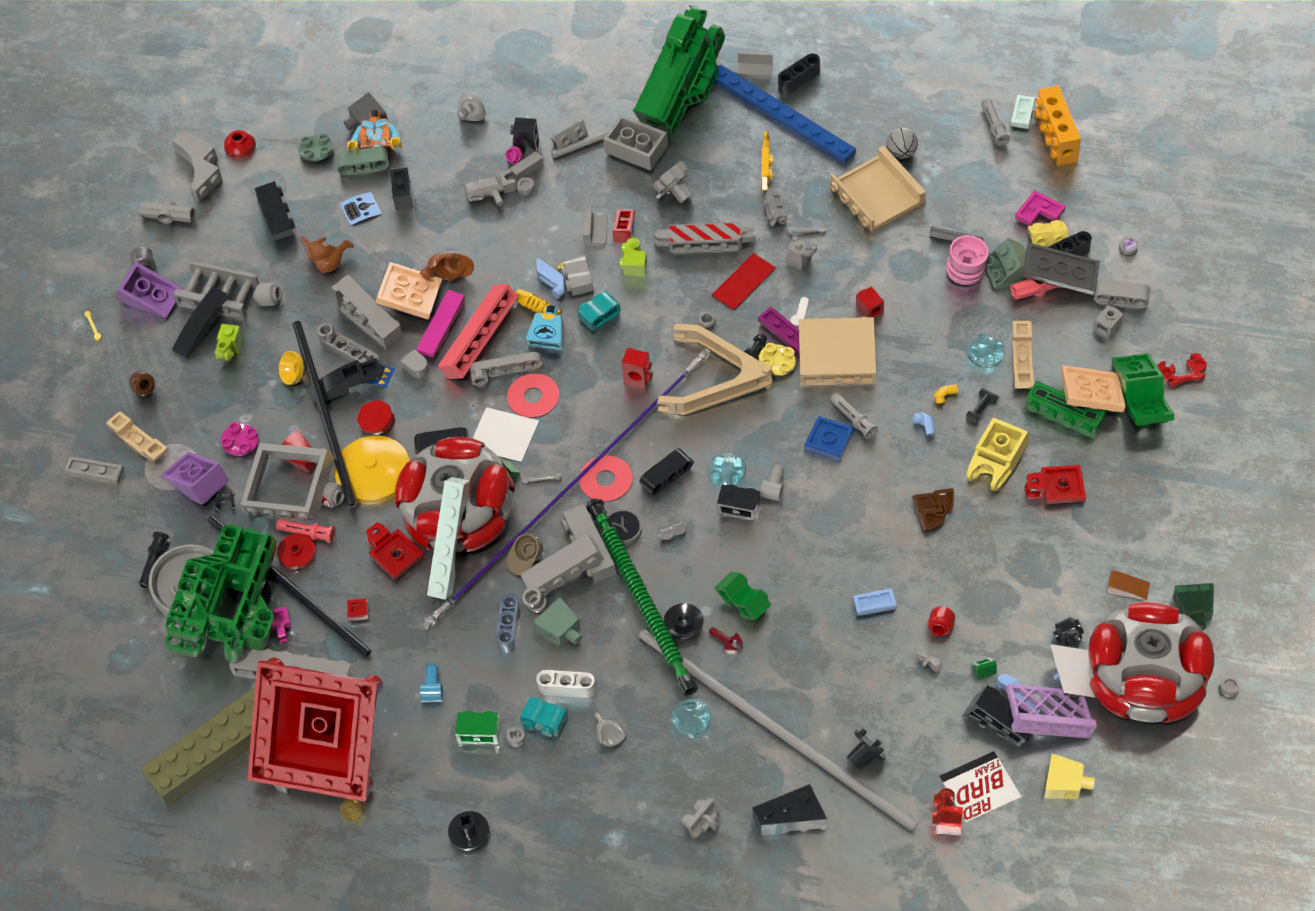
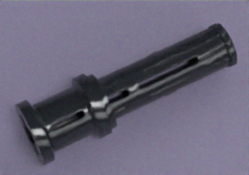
M153 532V541L147 550L149 555L138 586L142 589H149L150 571L157 559L165 553L164 548L166 542H169L170 537L163 532Z

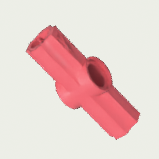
M1027 279L1011 284L1010 289L1013 298L1019 300L1032 295L1041 297L1046 294V291L1060 286Z

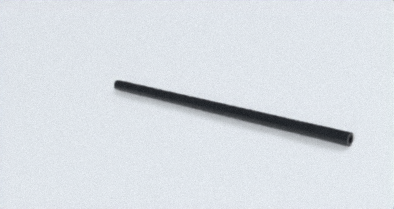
M295 321L292 323L331 453L335 457L334 462L348 507H355L357 501L301 321Z
M211 515L207 520L210 525L221 533L222 528L225 526L221 520L215 515ZM271 565L268 575L363 657L367 658L371 654V649Z

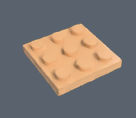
M390 262L376 303L429 320L442 278L432 275L427 280L419 274L420 271Z
M1062 365L1061 377L1068 405L1103 409L1111 412H1124L1125 402L1117 373Z

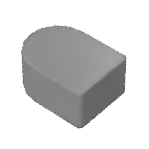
M412 350L401 359L402 367L413 377L422 378L427 375L429 371L427 360L416 350Z

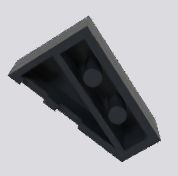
M275 181L256 187L257 200L261 206L273 242L294 235L293 228H295V224L292 218H288L287 213L290 211L287 203L282 202L281 197L284 195L281 187H277Z
M988 685L973 698L962 715L967 719L969 716H972L981 721L979 725L984 728L986 725H989L998 730L997 734L1018 746L1027 741L1031 734L1013 732L1011 725L1014 719L1009 699L1002 696L996 688ZM1018 707L1019 713H1028Z
M810 784L752 807L753 819L761 836L788 833V831L801 830V832H807L809 829L827 830V817Z

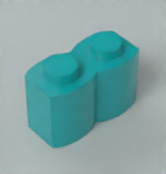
M607 291L597 293L591 301L580 305L577 310L578 318L590 330L595 331L602 327L606 321L612 320L621 312L620 303Z
M529 697L520 715V721L523 727L528 730H540L545 736L558 737L566 722L568 713L567 709L559 705L547 703L535 697Z

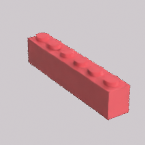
M508 284L493 285L438 365V368L448 379H461L465 376L471 364L474 363L518 298V295Z

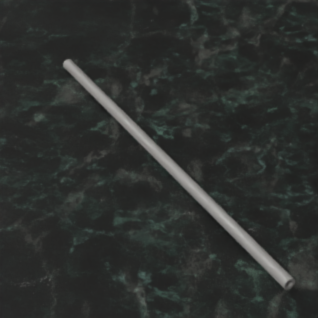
M643 629L638 637L662 654L654 636ZM683 657L681 662L683 668H686L688 673L906 828L912 832L916 829L918 823Z

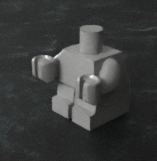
M793 235L792 240L788 244L789 250L786 255V263L802 271L811 260V256L817 252V245L814 246L812 243L809 250L808 246L802 244V241L799 240V236Z

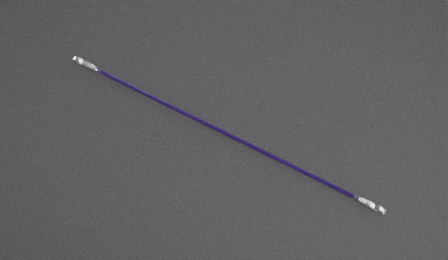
M707 348L702 350L698 357H695L684 369L682 375L660 396H666L684 377L698 370L701 363L707 360L710 350ZM658 398L453 598L438 606L434 610L433 615L428 616L425 623H423L424 628L428 630V628L435 625L437 620L442 619L447 611L452 608L455 600L514 544L517 537L524 534L657 405Z

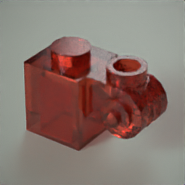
M949 788L942 789L938 794L934 793L933 806H937V813L932 814V825L936 826L935 833L961 835L963 807H953L955 793Z

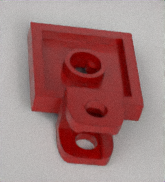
M1080 465L1041 467L1040 472L1030 473L1026 477L1027 483H1025L1024 487L1028 499H1044L1045 497L1046 504L1085 502L1086 500ZM1060 482H1064V484H1068V486L1061 487Z
M376 522L366 530L369 545L373 548L368 552L369 556L394 580L398 579L424 557V553L399 529L390 534V531L384 525ZM393 552H401L399 557H393Z

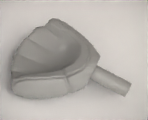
M598 712L595 713L594 716L598 720L596 727L598 742L607 747L621 744L627 736L623 726L617 721L603 719Z

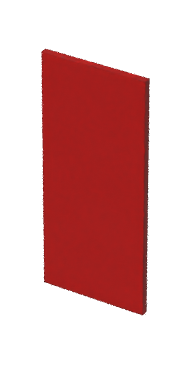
M752 253L711 296L735 310L776 267L755 253Z

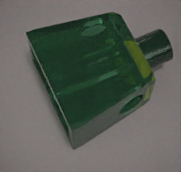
M1213 583L1175 586L1173 600L1179 609V614L1184 613L1189 616L1202 630H1205L1206 622L1212 620L1214 611Z

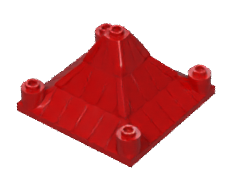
M278 658L257 662L247 780L366 802L368 792L374 785L369 773L377 695L383 689L381 678L376 675H369L365 679L284 666L283 662Z

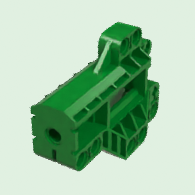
M689 5L690 10L686 9L684 15L680 13L676 15L666 36V42L633 109L641 123L674 135L688 106L707 100L718 76L719 68L716 64V59L725 41V33L722 27L714 24L710 26L709 30L703 27L707 11L693 5Z
M228 524L222 528L213 554L187 559L178 582L177 593L165 622V629L168 633L165 645L169 651L197 657L202 654L207 640L212 639L224 642V657L230 662H235L242 656L245 647L262 650L267 646L273 629L274 614L268 609L261 596V592L276 553L277 541L271 534L265 533L264 535L261 531L249 528L244 530L241 526ZM226 588L244 592L234 620L216 616ZM177 638L180 640V643L178 645H171L169 641ZM194 644L197 645L195 649H191V647H193Z

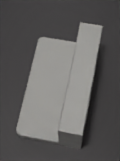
M738 51L736 74L746 79L771 80L773 69L772 53Z
M585 206L583 223L584 246H605L607 215H593L592 206Z

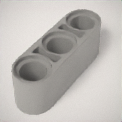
M1098 280L1094 301L1103 305L1146 308L1149 304L1150 287L1141 283Z

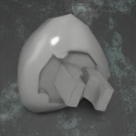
M470 91L464 92L459 101L458 118L468 121L483 120L486 110L481 98Z

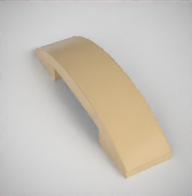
M1012 321L1015 389H1032L1034 385L1031 321Z
M121 411L106 422L107 426L119 438L150 461L155 462L169 450L156 438L152 439L135 426L133 421Z

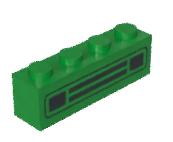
M1037 380L1026 397L1025 408L1029 411L1043 415L1051 421L1061 423L1067 428L1079 431L1084 436L1095 438L1105 422V410L1068 405L1064 392Z

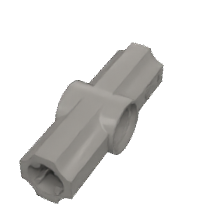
M164 200L162 203L143 201L139 206L140 217L155 218L165 224H170L172 221L193 222L195 209L191 206L176 205V203L170 200Z

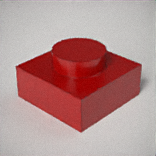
M367 598L347 600V617L349 621L368 619Z

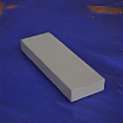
M70 456L63 472L67 476L118 485L124 467L122 465Z

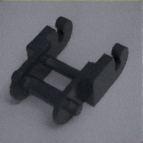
M219 490L218 497H215V512L219 513V507L222 503L226 502L231 503V511L235 512L236 500L233 490L228 493H222ZM230 496V500H222V497Z

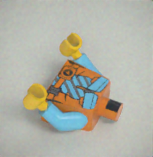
M372 110L370 111V120H363L361 125L357 127L351 141L347 143L348 152H350V149H355V153H357L358 146L359 149L384 147L389 151L394 150V147L397 145L402 148L400 134L394 125L388 123L387 119H380V111Z

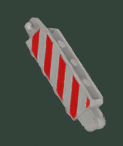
M741 222L668 225V229H659L654 232V237L656 238L655 245L658 247H669L673 254L737 251L742 248L743 242L755 241L756 239L755 227H742Z

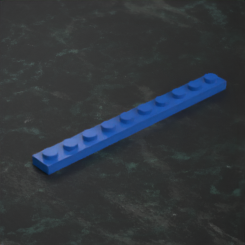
M722 64L718 66L719 72L715 83L843 163H846L856 153V148Z

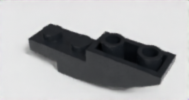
M376 357L359 363L358 360L350 362L328 373L319 381L325 401L350 393L348 388L384 375ZM310 387L308 391L314 405H316L315 397Z

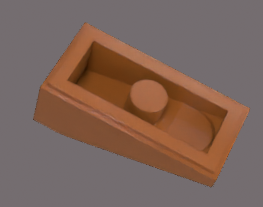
M1111 570L1107 593L1147 601L1150 582Z

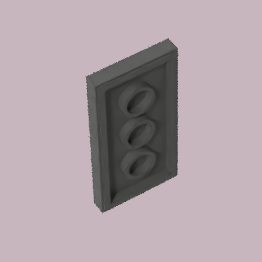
M1028 243L1022 277L1094 295L1100 261Z

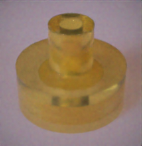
M346 799L340 807L341 815L350 821L358 819L362 812V806L358 800Z

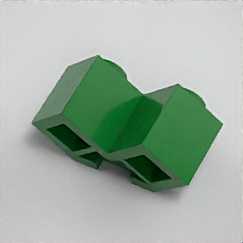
M730 572L714 588L730 607L734 605L740 609L742 617L756 620L772 605L768 600V595L761 589L750 588L747 583L748 580L743 574Z

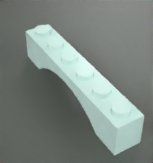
M455 477L445 480L427 596L446 600L453 594L456 545L462 515L468 498L469 480Z

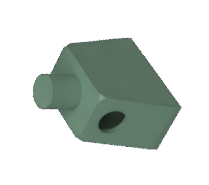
M560 597L533 621L535 632L558 646H562L568 640L577 645L582 640L583 636L577 632L580 629L579 619Z

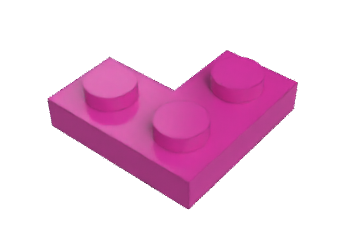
M1034 190L1016 212L1015 219L1028 226H1031L1039 215L1055 221L1064 213L1066 206Z

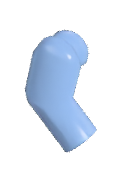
M923 412L913 415V422L925 427L926 436L936 434L931 416Z

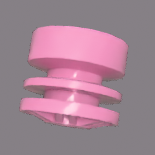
M970 235L958 237L952 242L949 249L946 272L954 282L961 285H971L982 279L988 259V247L985 242L980 238Z

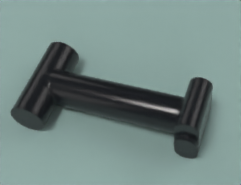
M981 388L979 395L983 397L973 411L969 410L967 412L966 419L977 424L980 420L979 415L990 400L997 402L999 395Z

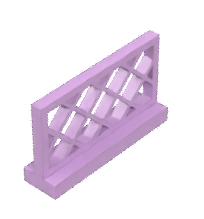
M1008 684L1006 686L1014 719L1011 725L1013 732L1089 739L1097 727L1096 721L1090 717L1085 696L1064 693L1063 689L1015 684ZM1014 692H1019L1024 698L1021 700L1014 695ZM1031 694H1038L1043 698V700L1040 702ZM1051 695H1056V696L1059 697L1062 701H1061L1060 703H1058L1056 700H1054V699H1053L1052 697H1050V696H1051ZM1069 697H1078L1080 704L1077 705ZM1028 699L1036 707L1032 709L1024 701ZM1047 701L1055 708L1050 710L1043 703ZM1066 703L1074 710L1069 712L1062 705ZM1020 706L1028 713H1019L1018 707ZM1039 708L1047 715H1040L1036 710ZM1059 710L1066 717L1058 716L1055 712ZM1078 712L1083 718H1077L1073 714Z

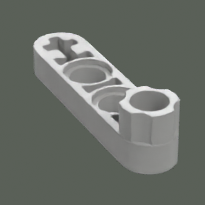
M321 324L317 328L320 342L324 347L351 362L358 360L359 363L377 357L380 364L376 353L334 331L331 324ZM340 343L347 344L345 348L340 349L337 347ZM354 351L361 352L357 357L352 356Z
M530 352L475 362L470 367L472 384L481 387L488 383V377L537 369L542 366L541 354Z

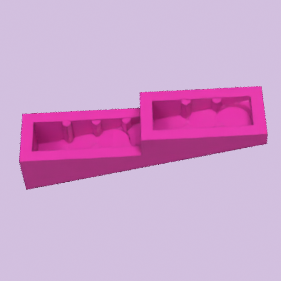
M447 290L416 349L418 353L432 358L435 356L448 337L449 328L465 306L464 294Z

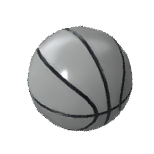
M897 128L887 138V149L895 158L907 159L917 150L918 139L910 129Z

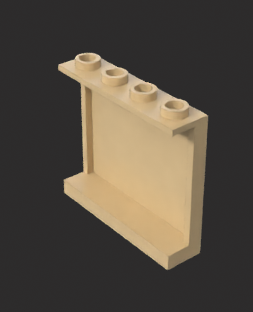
M884 145L878 148V156L838 178L833 173L831 174L830 187L832 191L840 196L841 201L850 207L851 212L855 216L857 215L863 226L867 227L871 232L925 203L926 191Z
M874 317L799 319L800 386L876 384Z

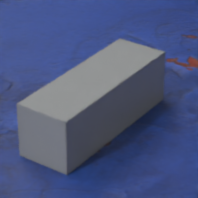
M535 151L509 168L511 176L518 182L519 179L524 178L543 165V158Z

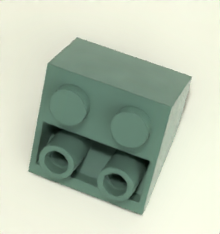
M1007 238L988 255L986 271L995 289L1008 287L1011 284L1027 279L1022 277L1026 254L1022 243Z

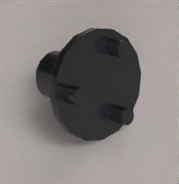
M864 728L854 732L861 742L847 756L850 762L858 769H861L873 755L882 761L886 759L883 753L884 749L880 746L882 744L881 741L877 739L873 743L865 735L867 731Z
M464 811L451 820L448 827V836L451 843L457 848L474 850L486 842L489 836V824L480 813Z

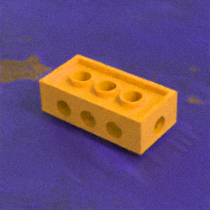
M1059 85L1039 89L1038 96L1035 98L1036 109H1034V115L1036 120L1039 119L1041 133L1045 134V143L1050 147L1051 158L1055 159L1057 166L1078 162L1081 137Z

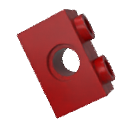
M627 348L621 362L624 384L645 389L647 383L651 382L653 372L651 371L652 361L649 359V353Z

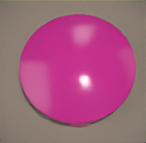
M237 422L230 423L221 436L222 448L234 456L249 454L256 448L259 441L256 428Z

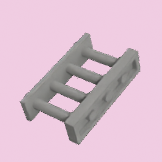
M190 261L189 266L193 275L186 290L176 289L173 294L177 305L196 309L204 296L215 285L216 280L226 281L222 291L227 293V295L233 283L243 286L236 301L226 300L218 310L219 315L244 320L247 313L243 301L250 287L256 288L260 284L257 275L250 272L245 273L208 265L203 262ZM200 276L208 277L209 280L203 293H193Z

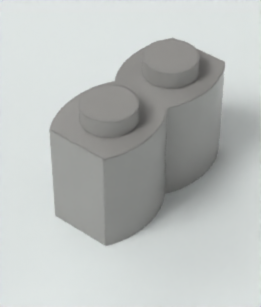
M585 256L563 260L564 266L561 267L563 277L568 279L565 280L567 291H571L572 296L594 291Z

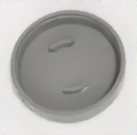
M181 545L168 550L157 559L150 571L149 589L153 602L160 612L168 616L187 559L213 554L211 549L200 545ZM228 588L225 589L219 608L228 596Z

